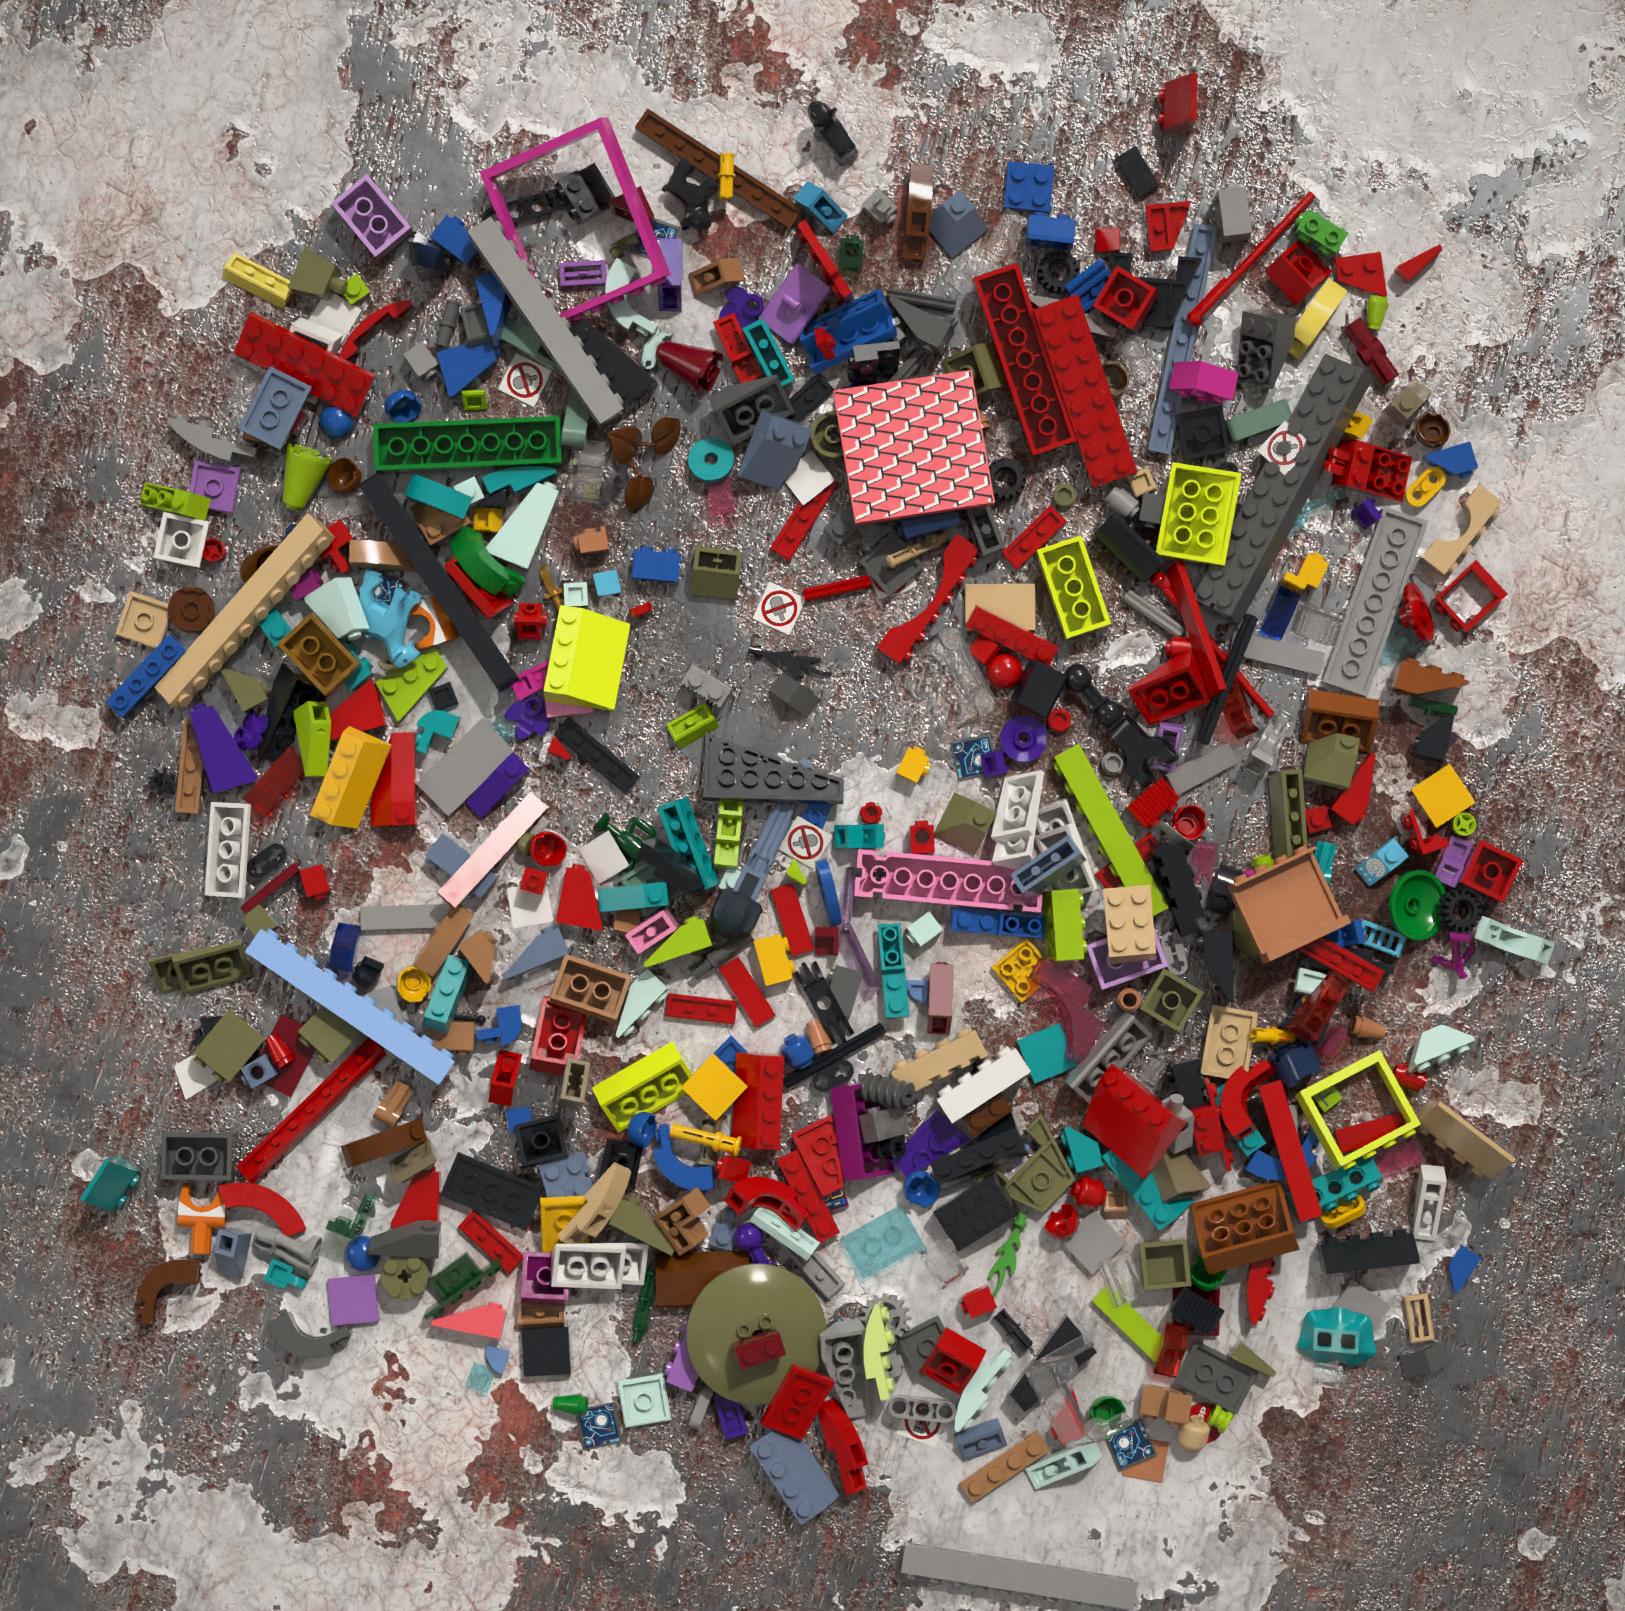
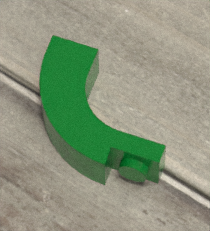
M463 526L449 540L454 556L460 566L477 584L494 595L501 592L512 597L526 583L523 575L504 567L490 555L485 547L481 533Z

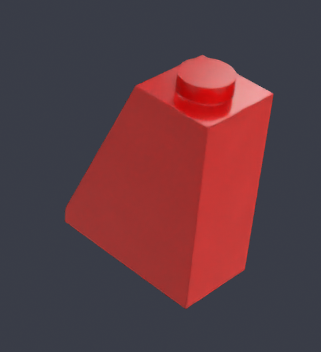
M374 680L366 682L330 713V737L332 741L340 740L343 731L349 726L364 733L388 726Z
M572 864V868L566 867L556 922L603 931L604 926L601 913L599 912L591 872L585 871L586 866Z
M436 1166L427 1171L421 1170L414 1174L415 1176L411 1180L391 1221V1227H400L418 1220L440 1222L441 1171H436Z

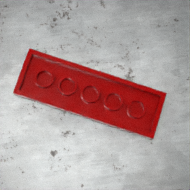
M253 312L248 315L233 355L266 372L271 366L313 388L310 393L311 395L356 418L361 413L376 377L375 374Z

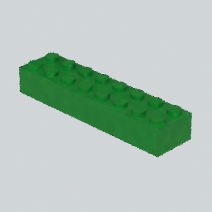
M560 416L373 424L375 471L379 474L498 469L521 466H563V445H561L562 419Z

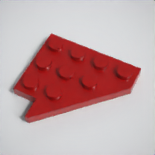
M803 220L797 224L799 231L796 232L803 244H809L810 247L807 250L815 264L821 263L818 267L827 283L833 282L831 288L839 302L845 301L847 304L855 300L837 267L807 222Z

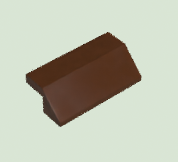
M745 1251L685 1252L682 1255L673 1253L672 1256L667 1253H656L657 1308L692 1307L699 1293L712 1279L733 1267L749 1264V1253Z

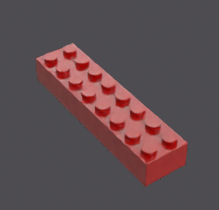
M1018 263L973 277L972 283L1030 456L1032 457L1077 441Z
M1076 294L1033 309L1093 487L1137 473L1138 470L1079 295Z

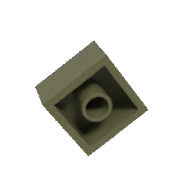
M1161 968L1138 1009L1180 1033L1204 992L1168 970Z

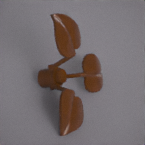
M667 416L658 420L651 432L652 442H642V432L636 427H623L607 433L610 440L609 447L614 460L620 464L627 463L637 475V478H631L628 481L625 489L626 507L631 514L636 513L649 502L654 492V483L651 477H642V473L630 460L636 455L639 446H655V452L659 455L666 454L672 450L680 435V420L678 417Z

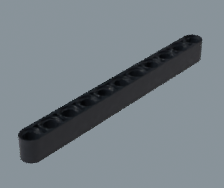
M376 472L358 484L499 692H503L518 682L519 678L380 474Z

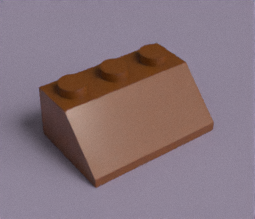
M1310 689L1305 705L1300 742L1309 743L1335 733L1360 738L1358 751L1369 752L1379 719V700Z

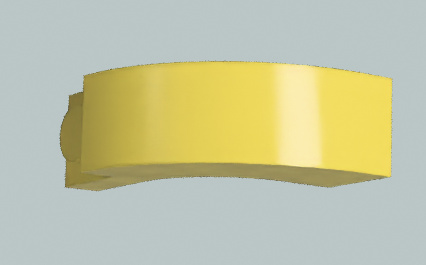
M1330 278L1327 279L1295 324L1294 341L1289 353L1298 360L1347 293V290Z

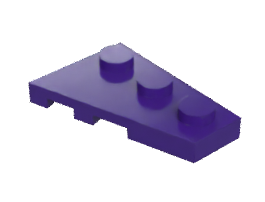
M935 1108L905 1142L906 1152L901 1158L892 1157L889 1161L905 1176H908L971 1139Z

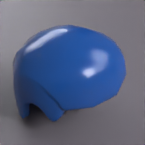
M407 389L393 392L385 401V412L395 423L412 421L420 414L422 404L415 393Z
M329 405L320 414L319 426L323 434L329 438L341 439L355 429L356 417L333 405Z
M639 1112L631 1117L627 1126V1135L634 1145L639 1147L650 1146L649 1142L653 1139L655 1130H657L656 1116L654 1114Z
M916 1171L909 1174L905 1179L902 1193L909 1203L918 1204L924 1208L935 1203L940 1196L941 1188L932 1174L926 1171Z
M369 1236L351 1239L344 1250L345 1261L349 1267L360 1272L373 1269L381 1259V1255L368 1254Z

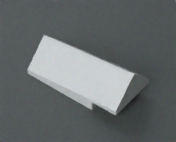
M1042 770L1004 778L991 838L996 841L992 859L993 864L1018 870L1031 861L1044 776Z
M1063 798L1040 808L1036 824L1039 835L1035 836L1040 852H1044L1069 835L1086 858L1085 862L1054 882L1056 890L1079 889V893L1082 894L1096 890L1097 886L1067 799Z
M555 1244L551 1256V1287L621 1289L622 1284L644 1285L649 1244Z

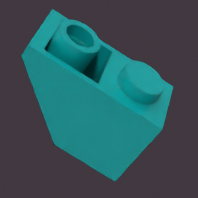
M1069 1126L1063 1127L1064 1132L1060 1133L1063 1146L1069 1147L1071 1155H1067L1070 1169L1075 1168V1172L1079 1173L1104 1166L1096 1141Z

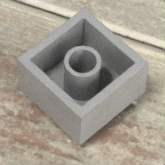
M1246 186L1218 190L1213 199L1219 243L1247 241L1255 229L1254 216H1250L1249 209L1252 206L1251 193H1247Z

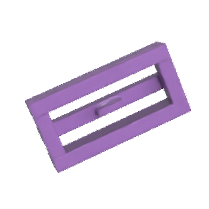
M606 260L559 263L561 287L606 284ZM601 266V270L594 271H564V269L566 268ZM602 275V279L565 281V278Z

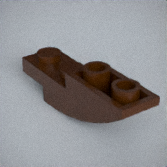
M910 164L901 258L925 260L931 217L934 166Z

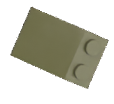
M631 1194L628 1197L623 1196L609 1224L672 1256L675 1248L646 1207L640 1204L642 1200Z

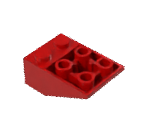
M1341 440L1339 448L1352 453L1350 461L1346 462L1344 476L1333 473L1331 485L1353 492L1403 502L1413 457L1360 440Z

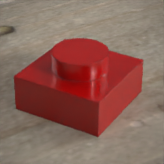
M823 326L814 330L816 345L825 358L829 360L836 357L834 349L836 341L831 333L828 334Z
M1326 805L1305 810L1306 826L1309 834L1332 827Z

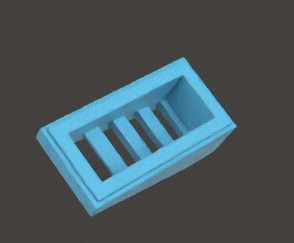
M1362 920L1364 936L1368 926L1372 930L1368 941L1361 944L1399 958L1401 957L1408 938L1396 931ZM1377 930L1381 931L1377 944H1374V937ZM1386 933L1390 934L1386 947H1382ZM1396 936L1399 940L1395 951H1393L1391 947Z

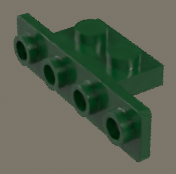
M466 1251L432 1276L429 1282L442 1298L425 1310V1319L427 1320L431 1316L436 1318L444 1312L445 1309L443 1307L450 1302L452 1305L457 1303L463 1297L462 1293L470 1289L473 1291L482 1283L481 1279L485 1276L492 1277L501 1269L499 1267L502 1262L500 1256L480 1269Z

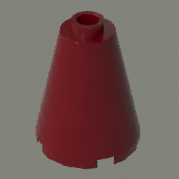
M669 340L660 343L656 350L658 362L701 395H704V389L707 391L711 389L721 370L717 367L718 361L723 362V354L716 350Z

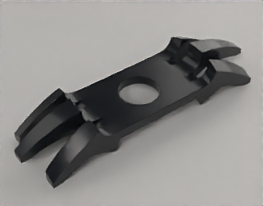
M814 961L813 966L820 979L816 981L806 963H801L810 985H806L798 971L794 974L807 994L832 1044L836 1043L829 1028V1025L832 1024L842 1042H846L847 1040L838 1020H842L850 1034H853L854 1031L840 1009L817 962ZM827 996L830 998L831 1005L828 1009L823 1010L818 1007L817 1000L819 997Z

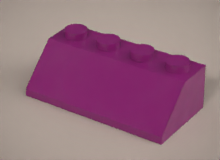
M862 1083L830 1088L843 1181L861 1180L895 1173L894 1165L889 1161L893 1156H890L888 1159H879L875 1153L876 1142H864L862 1129L860 1128L861 1124L859 1123V1116L867 1114L866 1109L880 1106L882 1110V1105L864 1100L862 1097Z

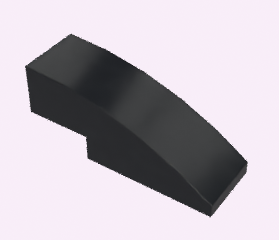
M656 837L641 841L637 858L655 867L654 877L690 895L704 890L705 885L698 874L678 852Z

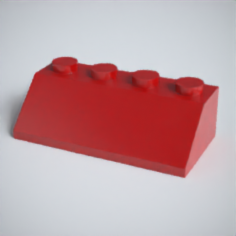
M736 1052L735 1074L748 1086L733 1102L732 1137H742L741 1147L780 1150L784 1055Z

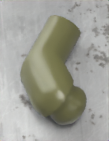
M636 232L610 245L609 253L612 254V258H622L624 250L640 243Z

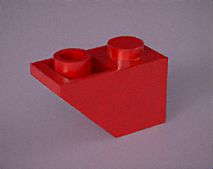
M725 1153L724 1158L719 1157L715 1172H719V1179L737 1183L748 1177L752 1160L738 1156L733 1157V1155Z

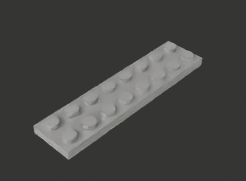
M1384 507L1381 513L1382 518L1379 519L1322 682L1366 698L1398 610L1404 586L1407 584L1428 524L1426 520Z

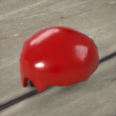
M1010 654L997 655L989 662L986 668L987 679L991 685L999 689L1014 687L1019 683L1023 675V665L1017 657Z
M1185 805L1173 814L1171 826L1187 840L1194 841L1202 836L1207 827L1206 813L1197 805Z
M540 832L530 841L529 853L531 859L538 865L543 867L557 866L566 857L567 845L565 840L554 832Z
M1062 1204L1060 1212L1051 1211L1050 1218L1044 1226L1046 1233L1056 1240L1066 1239L1074 1235L1078 1230L1080 1222L1075 1208L1071 1204Z

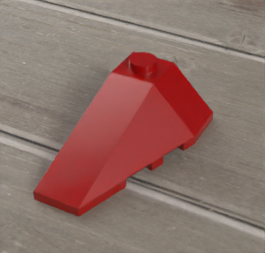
M415 732L391 733L388 743L392 744L376 783L370 803L371 827L418 825Z

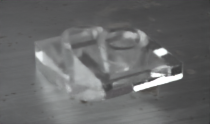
M363 491L322 499L326 523L336 522L339 519L345 521L351 517L373 515L375 513L374 507Z

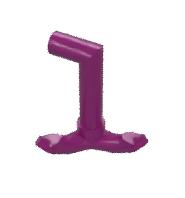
M1450 932L1452 959L1446 960L1441 956L1434 955L1432 960L1437 965L1454 970L1459 979H1465L1468 975L1464 971V966L1476 950L1475 946L1471 945L1461 957L1460 943L1471 944L1472 935Z

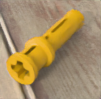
M676 1123L672 1124L670 1130L671 1138L712 1147L714 1152L723 1151L731 1153L733 1157L738 1156L742 1143V1137L740 1136L734 1138L723 1135V1132L720 1131L714 1134Z

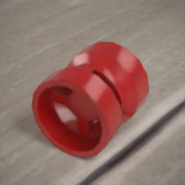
M1330 446L1328 451L1329 458L1324 461L1322 468L1331 473L1344 476L1346 462L1350 461L1352 453Z
M215 538L207 539L203 557L212 563L222 562L227 556L225 544Z

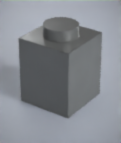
M1143 493L1137 521L1142 523V527L1156 529V526H1161L1166 496Z

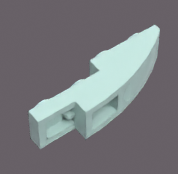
M1005 1347L998 1352L989 1364L982 1359L978 1370L960 1394L956 1407L957 1414L954 1419V1429L957 1432L961 1428L965 1431L973 1422L971 1418L976 1411L980 1413L987 1406L988 1401L986 1399L989 1396L982 1389L984 1387L988 1389L997 1379L994 1375L1000 1369L1004 1371L1012 1361L1010 1359L1012 1354Z

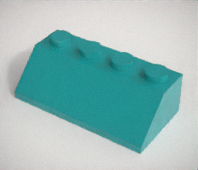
M1109 1148L1101 1154L1107 1165L1159 1231L1176 1219L1195 1201L1191 1197L1163 1202L1152 1172L1144 1179Z

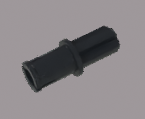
M1005 1308L993 1317L1006 1332L1005 1336H1009L1023 1352L1032 1346L1033 1342L1019 1327L1021 1324H1017L1006 1312Z

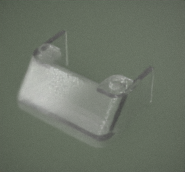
M1081 1335L1033 1362L1026 1370V1377L1059 1441L1068 1448L1102 1442L1134 1424L1132 1418L1124 1412L1108 1421L1102 1418H1093L1088 1422L1085 1421L1066 1384L1078 1372V1365L1074 1356L1094 1346L1093 1342L1085 1335Z

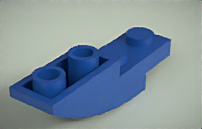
M951 907L949 930L1044 938L1046 915Z

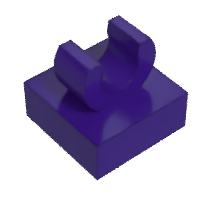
M1368 498L1351 511L1364 530L1382 518L1381 513L1383 510L1380 509L1378 511L1373 505L1376 502L1375 499L1370 500Z
M1002 750L980 755L984 778L1006 774V771L1010 769L1009 766L1004 764V758L1007 757V754L1002 753Z

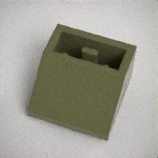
M696 546L691 595L737 600L742 552Z

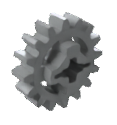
M883 1293L882 1299L879 1295H874L875 1301L867 1300L866 1302L869 1307L861 1309L866 1315L860 1317V1320L866 1322L864 1327L867 1328L874 1305L877 1302L883 1301V1306L887 1307L889 1311L888 1329L893 1331L894 1343L898 1342L897 1336H906L903 1329H910V1326L906 1324V1321L912 1320V1317L906 1316L910 1308L903 1307L905 1301L903 1299L897 1301V1295L892 1294L890 1299L888 1293ZM885 1303L894 1305L896 1309H889Z

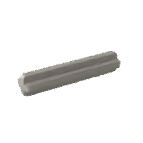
M1128 591L1125 595L1124 602L1174 637H1181L1185 631L1182 625L1133 591Z

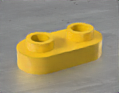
M1430 467L1425 470L1406 490V502L1412 507H1421L1426 504L1445 484L1446 476L1444 471L1438 467ZM1429 476H1435L1437 479L1436 483H1431ZM1414 492H1418L1420 494L1419 500H1415L1413 498Z
M1359 1195V1198L1347 1203L1344 1201L1338 1204V1208L1326 1213L1323 1211V1215L1320 1217L1326 1228L1335 1229L1362 1216L1366 1211L1364 1199Z

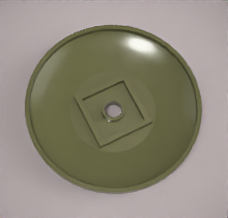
M751 1263L724 1271L702 1289L689 1313L686 1327V1343L693 1367L704 1383L713 1391L734 1402L761 1405L771 1402L792 1364L814 1372L817 1370L822 1359L819 1334L825 1331L827 1327L824 1312L818 1298L801 1278L779 1266ZM776 1328L780 1333L786 1355L741 1370L737 1364L731 1343L751 1337L755 1330L760 1329L766 1332Z

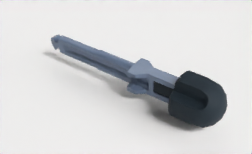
M804 758L798 762L803 767L812 770L811 761ZM798 803L776 804L773 812H770L733 890L728 888L720 890L712 907L710 917L716 933L723 938L729 940L743 939L755 928L763 911L761 904L756 902V899L790 827L791 818Z

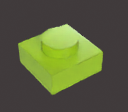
M358 273L346 280L348 287L344 296L351 306L371 294Z

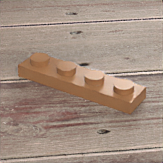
M184 719L175 812L200 814L204 769L190 720Z
M1036 1430L959 1482L971 1502L974 1503L1048 1453L1050 1449Z

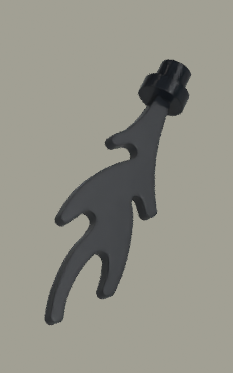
M758 644L757 646L750 645L748 651L749 654L754 655V658L759 659L760 655L768 658L776 667L779 665L777 659L780 658L790 672L802 678L804 674L799 670L800 667L817 675L831 676L832 674L831 672L820 671L810 666V662H821L820 658L812 656L791 657L796 652L795 649L784 652L761 650L762 645Z

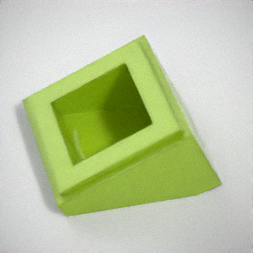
M794 858L785 873L800 884L806 885L807 881Z

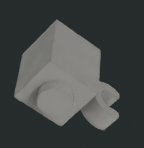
M879 188L861 204V208L880 227L884 224L889 226L897 218L895 213L898 207Z

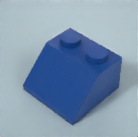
M1034 212V215L1029 214L1025 246L1063 251L1072 250L1076 220H1072L1071 216L1057 215V218L1047 217L1048 214L1044 212Z

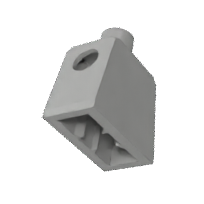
M1172 1094L1169 1098L1162 1100V1102L1187 1122L1168 1147L1174 1154L1191 1147L1193 1144L1194 1115L1183 1105L1184 1098L1179 1094Z

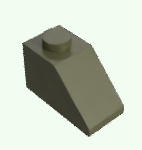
M228 669L221 671L244 713H248L269 701L270 697L268 695L271 694V690L265 681L261 682L258 678Z

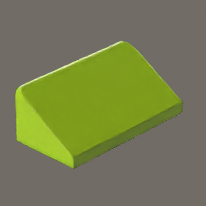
M705 702L667 723L666 727L678 748L682 749L705 736V732L710 733L719 728V724Z

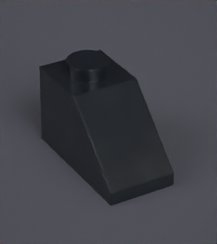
M1449 714L1421 731L1420 737H1415L1413 750L1417 751L1416 758L1444 764L1455 715Z

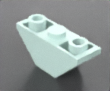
M1440 1025L1423 1032L1415 1042L1408 1067L1409 1074L1416 1071L1419 1073L1425 1072L1431 1068L1432 1064L1437 1062L1439 1065L1444 1064L1451 1059V1056L1456 1054L1458 1056L1465 1055L1471 1050L1470 1046L1475 1041L1474 1037L1445 1025Z

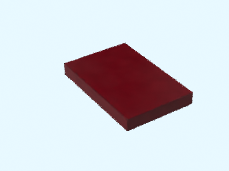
M281 1014L270 1036L278 1035L294 1054L295 1062L283 1070H278L280 1074L263 1084L292 1097L316 1049L312 1046L308 1049L298 1040L301 1037L298 1031L303 1027V1024ZM266 1044L259 1057L264 1054L270 1056ZM255 1066L253 1068V1076L261 1079L264 1075L262 1067Z

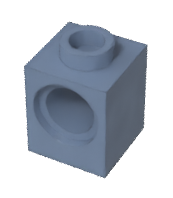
M264 1054L242 1067L243 1073L240 1076L247 1087L251 1086L254 1089L280 1073L273 1066L270 1056ZM255 1066L262 1067L264 1071L261 1079L253 1076L252 1071Z

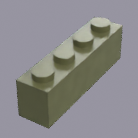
M1302 769L1268 771L1275 859L1285 854L1287 858L1294 856L1293 850L1304 845L1308 848Z

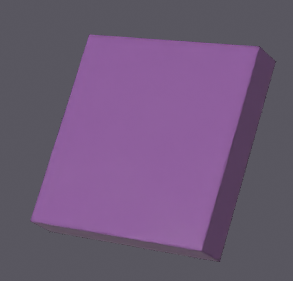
M195 460L189 492L210 498L208 510L234 514L242 469Z
M375 1274L327 1279L332 1326L380 1320Z

